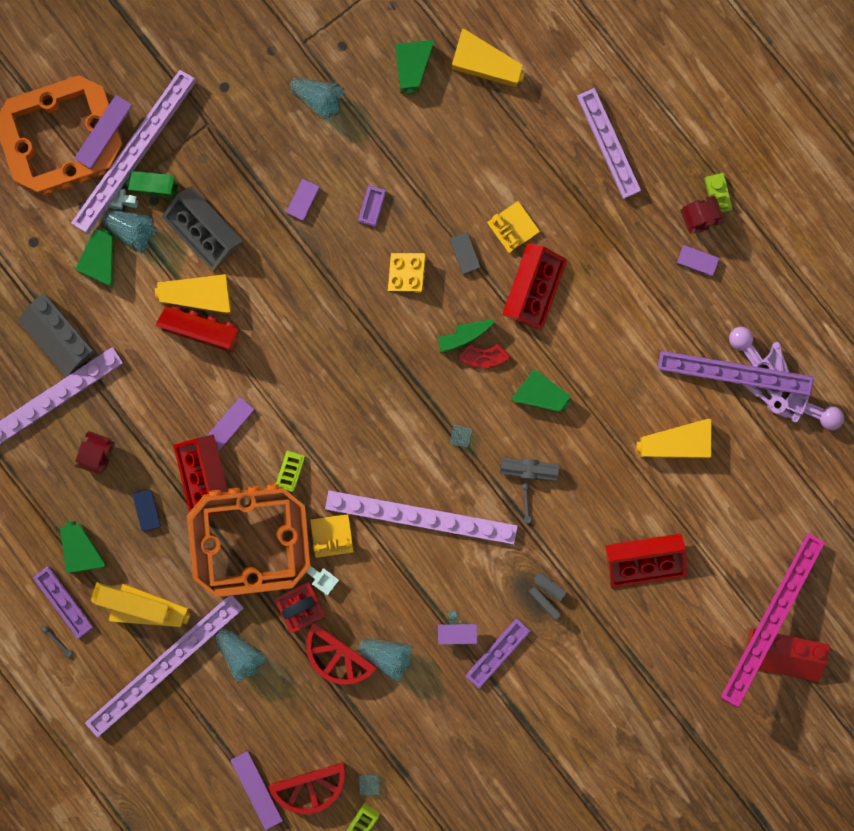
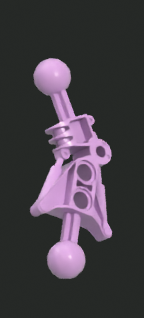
M736 327L731 331L729 335L730 345L736 350L743 351L753 366L765 365L767 369L789 372L779 342L773 343L770 353L762 359L752 345L753 334L748 328ZM744 385L756 397L759 396L767 404V408L771 413L785 418L789 417L793 422H797L801 415L805 413L820 419L821 425L827 430H837L844 423V414L839 408L830 406L823 409L808 403L809 396L789 392L784 399L781 397L783 391H772L771 389L764 388L770 399H767L758 387ZM775 402L779 403L778 409L774 407Z

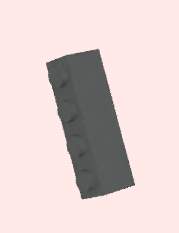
M192 186L178 193L162 215L165 222L212 272L224 263L243 242Z
M44 293L29 304L18 319L66 377L74 373L96 354L93 348Z

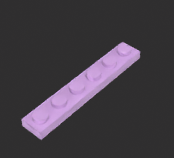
M595 88L577 95L580 106L622 199L640 193V187Z

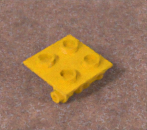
M519 201L500 214L497 213L487 222L508 253L540 232Z
M391 253L388 291L423 292L426 254Z
M348 514L310 520L315 558L354 552Z

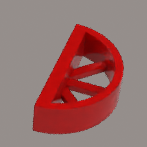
M315 622L312 624L306 642L307 655L312 667L324 679L336 684H354L366 679L376 670L377 667L349 646ZM314 633L331 645L312 648ZM338 650L325 670H323L317 663L314 653ZM342 654H344L348 679L337 678L329 674ZM351 660L363 667L367 672L354 678Z
M344 762L271 783L268 787L274 799L285 809L298 814L317 813L329 807L339 796L345 781ZM340 773L338 787L322 779ZM312 781L333 791L334 794L327 801L319 805ZM304 783L307 785L313 807H300L293 804ZM296 786L288 801L278 792Z

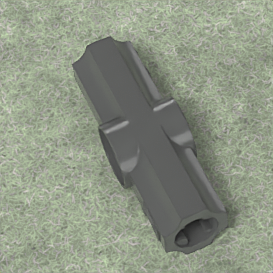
M502 457L500 474L520 476V478L531 480L557 481L559 464L544 463L534 459L519 460Z

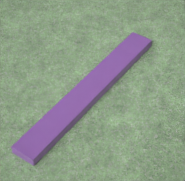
M663 350L660 351L657 369L811 396L814 376Z

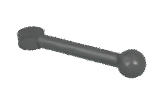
M524 483L522 485V489L524 490L525 502L524 522L530 523L531 517L529 516L528 504L529 485L527 483Z
M47 626L42 627V632L47 634L64 651L66 657L72 656V651L66 649L49 631Z

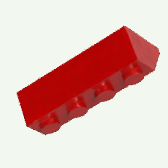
M527 243L502 315L518 323L543 330L567 259L544 246Z
M171 305V307L165 306L155 325L161 331L231 353L234 352L240 333L239 329H236L237 325L229 322H226L225 325L220 324L218 319L209 316L207 319L201 318L200 314L194 311L185 313L182 312L181 307Z
M214 435L195 438L173 445L189 512L204 494H209V491L221 490V493L228 492ZM224 511L210 512V513H208V515L216 514V513H220V512H224Z
M682 534L605 545L611 588L687 577L686 547Z
M750 628L747 646L756 631L754 628ZM777 633L759 669L819 682L827 664L830 645Z

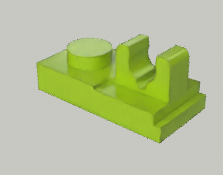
M724 173L705 177L708 196L717 197L722 213L731 211L732 204Z

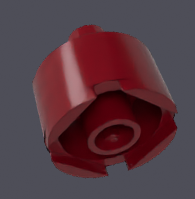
M716 196L706 197L707 201L697 200L680 209L689 234L701 233L709 230L708 226H717L725 222Z
M88 431L85 435L88 438L87 441L82 442L80 445L75 467L96 475L102 474L103 470H106L108 467L109 459H107L109 452L113 451L115 442L111 438Z

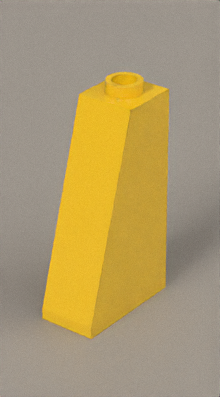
M462 29L452 63V70L516 88L518 82H523L525 72L522 71V64L469 31Z
M226 274L158 282V288H155L156 300L159 299L161 304L232 315L228 277Z
M711 419L701 420L641 437L640 442L636 443V453H640V458L709 459L711 458Z
M96 582L91 601L96 605L160 624L167 620L170 609H167L168 605L166 603Z
M122 584L121 590L166 603L168 605L167 609H170L168 618L163 621V624L116 610H112L109 621L183 627L184 624H188L191 614L188 613L190 608L128 584Z

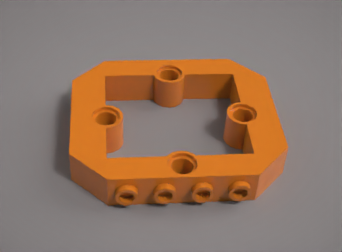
M78 75L6 100L0 111V142L12 178L17 184L39 195L49 196L54 194L55 190H67L72 188L73 184H85L90 182L91 178L97 176L102 178L105 176L125 148L119 129L106 146L105 153L101 154L92 169H89L80 162L69 161L64 163L62 168L34 176L29 160L35 156L36 150L28 139L21 137L16 117L40 109L47 113H54L59 109L61 102L86 95L92 114L87 117L85 123L91 133L93 123L99 121L110 104L107 93L102 86ZM52 98V99H53L52 104L46 106V105H45L46 99ZM27 145L28 151L21 153L22 146ZM70 169H76L74 176H68Z
M268 484L267 488L249 486L248 490L241 491L240 488L228 489L229 492L222 493L221 490H211L209 494H204L187 515L191 568L194 581L215 597L293 588L310 568L305 505L282 486H279V484ZM243 497L250 498V502L246 506L240 504ZM283 504L285 524L278 527L276 537L283 545L287 546L288 570L260 573L257 568L249 566L242 571L241 575L214 578L212 555L219 551L221 544L216 535L210 533L208 513L237 509L249 512L255 507ZM285 531H291L289 539L282 538ZM207 540L215 541L212 548L205 547ZM255 573L257 575L256 579L252 582L247 581L248 575Z

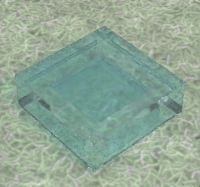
M453 425L450 444L468 448L472 429Z
M379 774L359 775L360 796L380 794Z

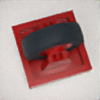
M310 582L274 599L290 633L326 616Z

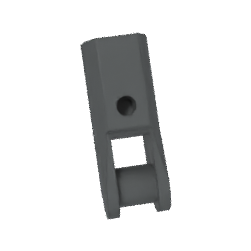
M538 573L535 575V583L560 602L567 591L544 574Z

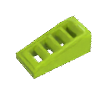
M286 451L276 484H279V486H282L287 491L295 492L305 456ZM289 457L298 459L299 463L288 461ZM288 464L297 467V470L288 469L286 466ZM284 472L294 474L295 476L294 478L285 476ZM282 479L291 481L292 485L281 483Z
M364 803L346 831H359L354 826L363 831H370L378 820L380 813ZM359 819L363 820L364 822H366V823L368 824V826H366L365 824H363L362 822H360V821H358V820H359Z

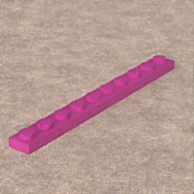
M809 533L806 535L720 697L724 702L735 708L739 707L825 544L824 541Z

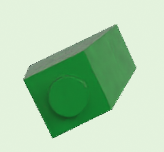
M433 40L395 44L400 93L412 95L420 90L433 51Z
M132 171L131 176H129L126 182V187H128L132 194L173 201L176 197L179 182L174 175Z
M94 229L75 270L113 288L115 239L111 236L112 233L106 229Z
M533 369L512 397L511 402L559 413L561 409L565 411L571 403L569 401L571 395L536 369Z
M72 521L66 522L65 526L60 527L66 573L108 567L107 562L82 524Z

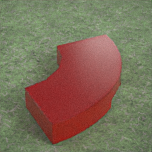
M470 343L457 358L471 367L488 369L505 363L511 356L499 344L492 348L481 349Z

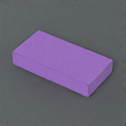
M302 179L286 214L304 222L320 187Z
M368 185L358 218L359 223L373 227L377 226L387 190Z
M683 245L676 264L712 277L719 258Z
M438 624V645L477 644V624Z

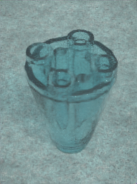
M295 77L289 86V91L320 118L328 119L332 114L337 115L340 105L338 104L345 91L339 84Z
M106 210L101 217V223L104 224V227L135 252L143 253L147 248L148 241L157 231L153 218L148 215Z
M227 628L221 630L215 636L226 665L237 683H240L247 676L249 678L253 677L258 672L257 668L267 661V657L263 652Z
M363 638L357 649L361 656L387 677L398 683L402 679L404 669H409L412 663V658L409 657L413 651V646L406 643Z

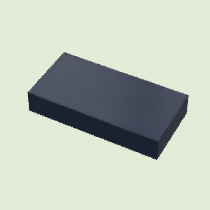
M152 490L132 494L141 531L161 527Z

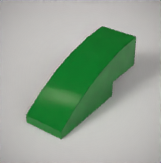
M490 319L457 325L455 327V334L438 337L440 353L454 351L475 341L494 325V320Z

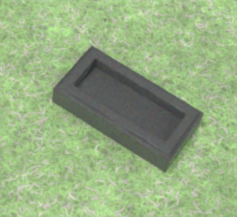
M467 232L449 239L463 275L481 268Z
M535 587L528 591L554 620L560 616V613Z

